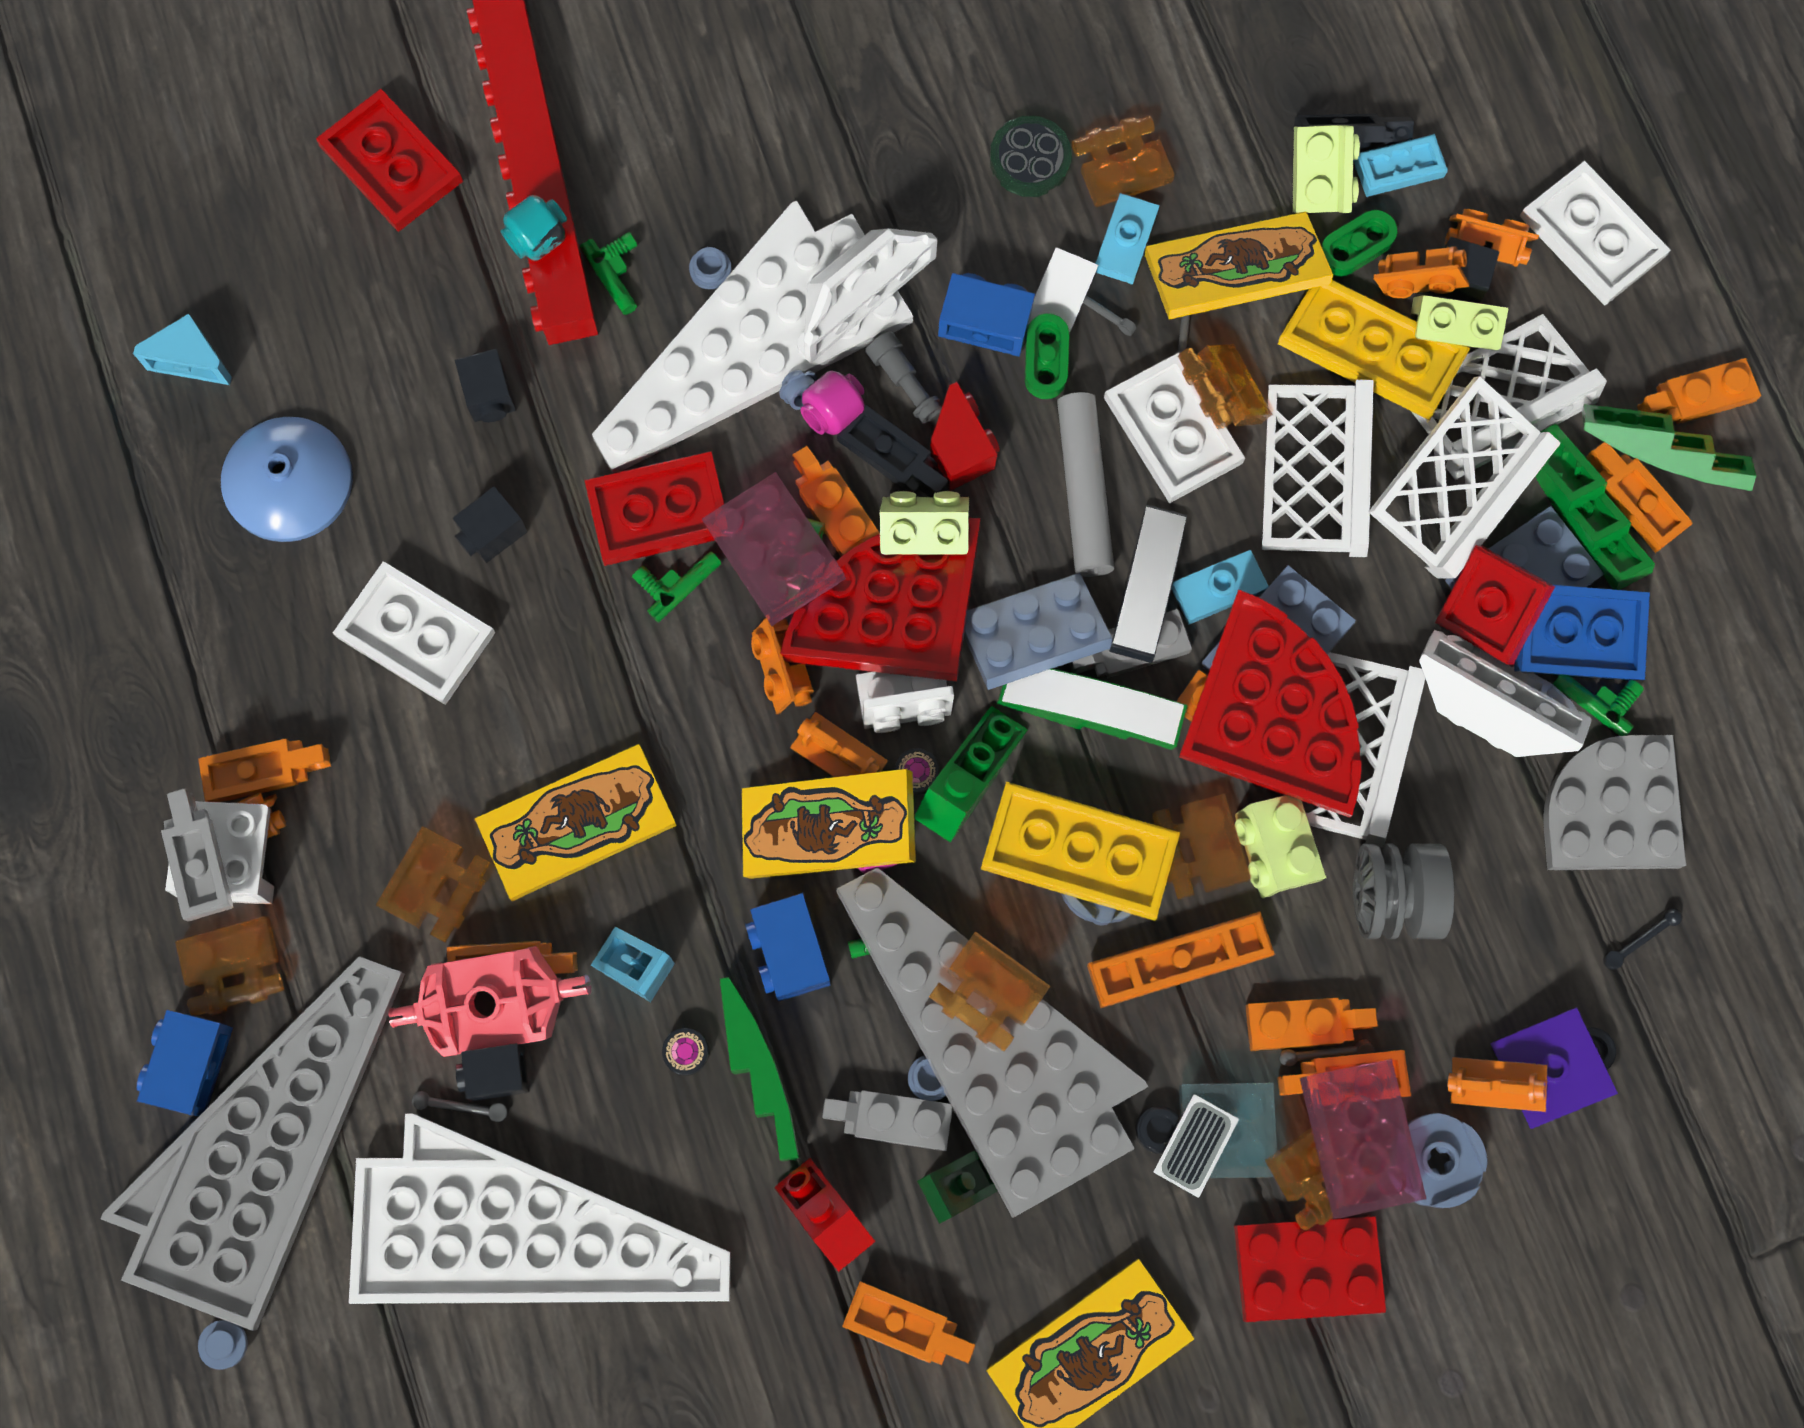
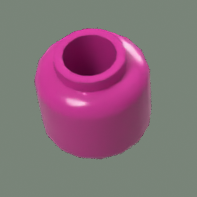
M829 371L802 393L803 406L800 410L807 424L817 433L822 435L826 432L831 435H837L864 411L865 405L862 398L864 388L851 374L844 376L839 372Z

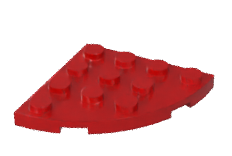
M969 518L967 554H882L880 534L848 551L815 581L816 586L807 596L802 606H798L785 633L780 652L785 662L957 682L981 527L980 518Z
M1238 589L1179 758L1350 818L1353 816L1359 793L1362 769L1358 721L1344 681L1318 642L1313 637L1310 638L1298 625L1288 619L1287 614L1261 598Z

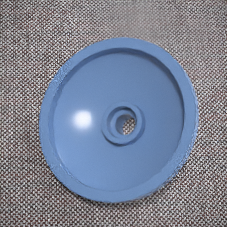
M299 417L274 418L249 429L231 447L221 472L222 496L226 507L235 520L250 533L263 539L278 542L302 540L327 528L336 520L346 506L353 483L350 458L339 439L321 424ZM277 464H285L283 472L273 474V468Z

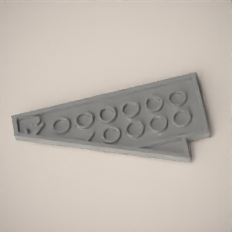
M878 867L837 888L836 892L921 1050L926 1059H928L935 1076L944 1088L949 1102L1012 1217H1016L1135 1149L1112 1107L1146 1089L1148 1085L1145 1080Z
M358 957L103 1212L101 1220L141 1234L121 1281L249 1330L258 1329L386 1022L389 1009L392 1007L405 976L404 973Z

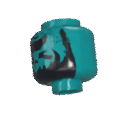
M531 195L504 215L503 223L505 228L501 230V234L520 259L527 256L529 259L537 261L564 242L566 234L562 224L567 221V217L553 199L546 203L539 196Z

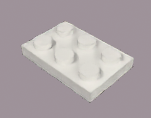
M1585 161L1524 208L1520 214L1524 222L1530 225L1529 227L1539 235L1544 243L1604 306L1664 259L1671 251Z
M1179 353L1105 392V401L1169 503L1243 464L1245 460L1244 455Z
M383 561L333 631V634L341 641L446 705L494 636L495 631L487 624Z

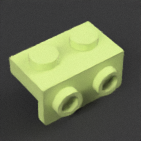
M899 491L891 493L890 497H883L880 509L881 553L967 554L969 497H960L959 493L952 491L937 492L934 494V497H916V494L913 492Z
M1285 795L1249 804L1235 814V833L1240 844L1245 846L1250 862L1248 866L1249 877L1253 886L1258 888L1261 898L1270 897L1280 891L1320 882L1326 878L1301 800Z

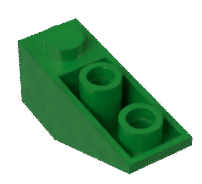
M991 706L930 785L914 815V819L951 843L1015 751L1028 729Z

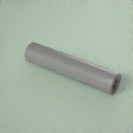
M1085 392L1071 393L1060 397L1057 404L1075 574L1080 573L1084 577L1100 576L1114 570L1096 397L1091 393Z

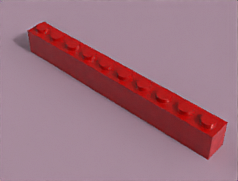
M472 0L474 7L467 9V15L472 34L479 33L482 43L474 45L480 70L487 69L489 80L482 81L488 107L495 106L497 117L490 118L495 142H503L505 154L498 155L503 180L511 179L513 191L506 193L509 210L527 197L537 195L546 203L553 199L567 217V221L562 224L566 234L564 242L537 261L528 258L529 267L522 268L527 293L535 292L537 305L530 307L535 331H544L548 345L598 335V330L525 0Z

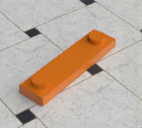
M1256 912L1087 964L1100 1008H1104L1274 956L1275 953L1261 912Z

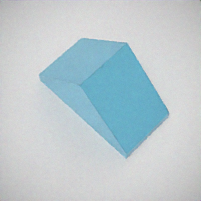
M189 314L135 346L133 354L147 371L226 385L231 383V375Z
M615 927L591 966L651 1002L675 963L665 952Z

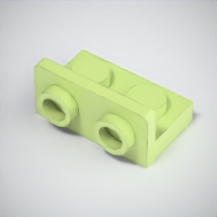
M1353 126L1294 127V213L1352 212V203L1357 202L1359 192L1357 177H1353V160L1358 159L1360 149L1359 136L1354 134Z
M1425 295L1413 298L1411 314L1418 315L1415 337L1417 339L1489 350H1499L1501 348L1508 308Z

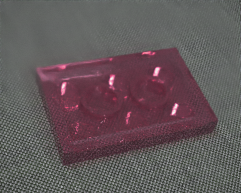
M776 472L702 518L705 526L771 626L846 579L842 569Z
M1392 1059L1300 1078L1333 1219L1427 1199Z

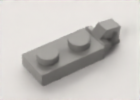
M1176 609L1165 614L1155 658L1152 663L1109 652L1110 649L1068 664L1072 674L1095 669L1097 677L1106 675L1107 678L1187 655L1191 652L1192 647L1180 613ZM1115 628L1108 630L1112 638Z
M186 789L168 793L167 797L173 818L164 821L165 829L161 830L183 920L189 922L234 908L213 822L209 818L207 810L202 809L198 811L193 793L187 792Z
M862 1090V1092L850 1091L849 1102L825 1098L822 1117L823 1119L845 1122L844 1133L853 1134L855 1138L946 1151L953 1107L949 1103Z

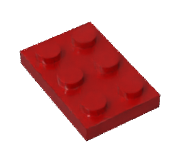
M379 89L316 138L320 148L398 232L463 182L461 174L382 89Z
M711 451L584 480L604 566L732 537Z
M1376 1217L1234 1226L1244 1322L1386 1313Z

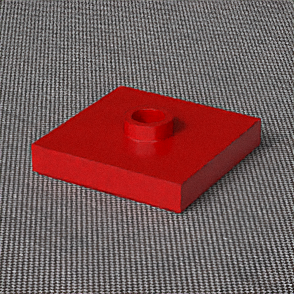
M1475 545L1435 623L1501 662L1513 665L1556 586L1491 550Z

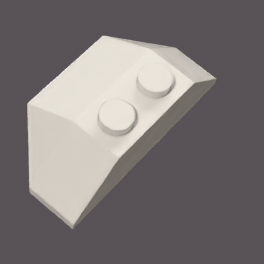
M898 229L871 230L861 239L856 237L849 241L842 249L840 257L829 266L823 264L811 274L807 283L804 329L805 358L810 363L816 360L936 258L937 238L932 233Z
M1433 631L1419 661L1438 713L1449 718L1454 724L1465 727L1486 739L1494 747L1503 749L1515 757L1580 750L1584 744L1592 719L1584 712H1578L1573 702L1553 684L1534 673L1514 672V664L1507 665L1459 636H1446L1443 632Z

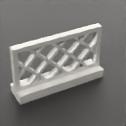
M1544 314L1504 334L1499 350L1478 348L1467 354L1457 374L1467 372L1480 375L1483 380H1485L1486 376L1510 381L1507 396H1501L1539 431L1555 423L1559 424L1583 410L1584 404H1596L1607 382L1597 368L1591 372L1586 368ZM1539 331L1549 343L1548 350L1542 351L1523 347L1525 337ZM1496 353L1515 356L1512 371L1488 366L1489 357ZM1520 358L1545 362L1542 377L1518 372ZM1550 365L1566 366L1575 377L1566 382L1548 378ZM1451 383L1444 395L1441 409L1437 408L1430 420L1412 412L1428 434L1437 425L1434 419L1440 421L1447 412L1449 396L1459 397L1465 387L1455 386ZM1515 383L1540 387L1538 397L1531 401L1512 397ZM1477 392L1472 399L1474 404L1470 419L1471 421L1489 420L1477 417L1479 403H1488ZM1459 415V417L1455 420L1454 423H1460V422H1461V421H1460V415ZM1512 423L1500 424L1502 450L1513 449L1524 435ZM1490 425L1471 426L1473 452L1492 451ZM1444 434V455L1462 454V438L1452 443L1447 435ZM1492 456L1473 457L1474 470L1491 461ZM1463 458L1447 461L1446 468L1455 480L1465 475Z
M1480 376L1474 377L1368 512L1427 564L1424 568L1436 578H1456L1464 568L1475 545L1481 546L1561 443L1550 432L1541 433ZM1477 392L1488 401L1489 420L1471 421L1469 403ZM1499 412H1500L1505 418L1499 419ZM1459 415H1460V421H1461V422H1460V423H1454L1455 420H1456V419L1459 417ZM1512 423L1524 434L1513 449L1502 450L1500 424ZM1490 425L1492 451L1473 452L1471 426ZM1461 428L1462 454L1444 455L1443 436L1448 429ZM1434 449V456L1427 457ZM1502 454H1508V456L1503 461ZM1492 456L1493 475L1487 482L1475 483L1473 457ZM1463 458L1465 484L1447 486L1445 460ZM1435 461L1437 487L1418 489L1416 470L1423 462ZM1407 483L1408 490L1401 491V489ZM1483 487L1480 490V492L1476 495V488ZM1466 489L1467 508L1461 516L1449 517L1447 491ZM1437 492L1439 518L1420 520L1418 494ZM1408 495L1410 521L1398 522L1385 511L1396 496ZM1456 521L1455 524H1454V525L1451 527V529H1450V523H1449V522ZM1440 523L1441 541L1431 552L1422 544L1421 525ZM1403 526H1411V533Z
M1356 380L1355 386L1269 385L1262 550L1349 552V557H1367L1370 513L1368 511L1370 510L1373 380ZM1277 398H1296L1305 408L1288 421L1276 410ZM1327 398H1346L1345 412L1333 422L1317 408ZM1311 413L1326 428L1309 442L1295 426ZM1276 421L1282 426V428L1277 433ZM1344 422L1345 434L1338 428ZM1287 433H1290L1304 448L1287 462L1275 450V444ZM1331 433L1344 445V452L1332 462L1315 448ZM1308 453L1324 467L1310 482H1307L1293 468ZM1274 460L1281 466L1275 473ZM1344 462V471L1342 474L1337 469V467ZM1286 473L1302 487L1287 502L1273 490V484ZM1330 473L1343 485V492L1331 503L1314 488ZM1307 493L1324 508L1308 523L1292 509ZM1274 501L1280 508L1272 514ZM1341 503L1342 515L1335 509ZM1285 513L1301 528L1291 538H1271L1272 524ZM1330 514L1342 526L1341 540L1322 539L1312 528ZM1307 534L1311 539H1301V538H1302L1304 535Z
M1329 652L1328 656L1334 666L1345 668L1354 680V682L1346 686L1348 693L1359 688L1371 706L1356 715L1357 721L1360 722L1375 713L1385 730L1383 736L1369 744H1366L1358 732L1360 757L1365 754L1374 768L1373 777L1359 785L1357 801L1364 810L1361 826L1341 822L1335 812L1321 807L1306 813L1309 826L1365 839L1366 844H1376L1378 847H1383L1418 711L1425 675L1423 670L1417 667L1410 666L1409 670H1404ZM1356 671L1367 674L1360 678ZM1378 676L1397 680L1394 694L1378 703L1365 685V683ZM1391 704L1387 718L1381 709ZM1380 746L1378 758L1376 759L1371 750ZM1370 787L1366 802L1360 792ZM1327 811L1331 819L1319 815Z

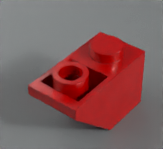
M957 382L949 385L930 446L931 457L938 463L936 468L942 476L949 480V491L994 470L997 453L1000 451L993 432L989 428L984 430L977 419L980 413L973 396L969 392L964 394Z
M811 1158L774 1187L812 1240L838 1272L876 1242Z

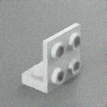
M879 672L856 674L864 729L874 728L876 733H886L900 729V723L918 721L920 726L939 724L944 721V716L951 715L954 692L953 686H947L946 680Z
M195 801L198 811L202 809L207 810L209 818L213 822L232 903L272 904L274 886L262 878L270 808L265 804ZM168 866L165 891L177 897L170 866Z

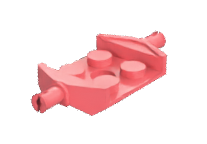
M536 946L446 963H434L427 966L422 977L418 1002L414 1003V1005L390 1008L389 1017L401 1015L403 1017L389 1020L393 1028L417 1023L418 1026L422 1025L431 1045L443 1057L458 1055L463 1051L542 1041L552 1037L560 1002L564 998L591 994V985L577 987L578 985L589 983L590 978L588 975L563 980L557 978ZM479 991H486L495 999L496 1007L490 1016L480 1014L475 1008L474 999Z

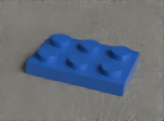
M1554 585L1556 586L1514 662V672L1645 680L1650 592Z

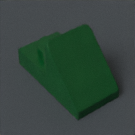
M976 1150L917 1181L939 1224L998 1192Z

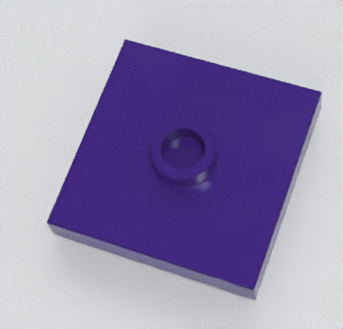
M1577 1008L1568 1010L1490 1043L1498 1061L1548 1065L1546 1112L1522 1110L1530 1129L1618 1094Z

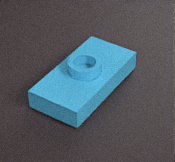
M1435 134L1361 152L1358 159L1353 160L1366 197L1444 178L1448 171Z
M1122 193L1119 194L1095 263L1099 265L1096 273L1130 284L1134 283L1160 205Z
M1248 550L1174 581L1171 589L1189 625L1232 607L1238 589L1258 596L1263 594L1269 586L1252 551Z

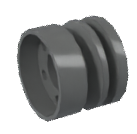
M1363 844L1360 846L1356 856L1352 888L1353 903L1360 935L1364 939H1378L1383 933L1387 939H1396L1400 935L1404 922L1407 934L1412 939L1446 938L1451 928L1454 913V879L1451 860L1446 847L1442 844H1410L1407 846L1402 860L1399 849L1394 844H1385L1381 850L1376 844Z

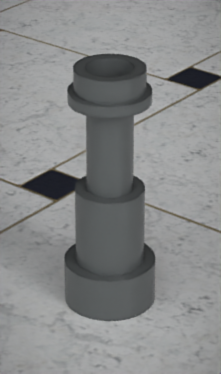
M893 331L885 332L874 339L867 346L865 352L875 366H881L896 387L901 386L917 407L913 412L914 416L919 418L922 423H927L940 414L942 405L939 403L940 399L938 396L930 397L914 376L916 370L901 351L903 345Z

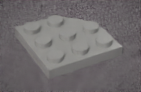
M1627 735L1607 738L1586 747L1566 763L1552 781L1544 805L1543 823L1547 870L1680 869L1686 866L1673 735Z

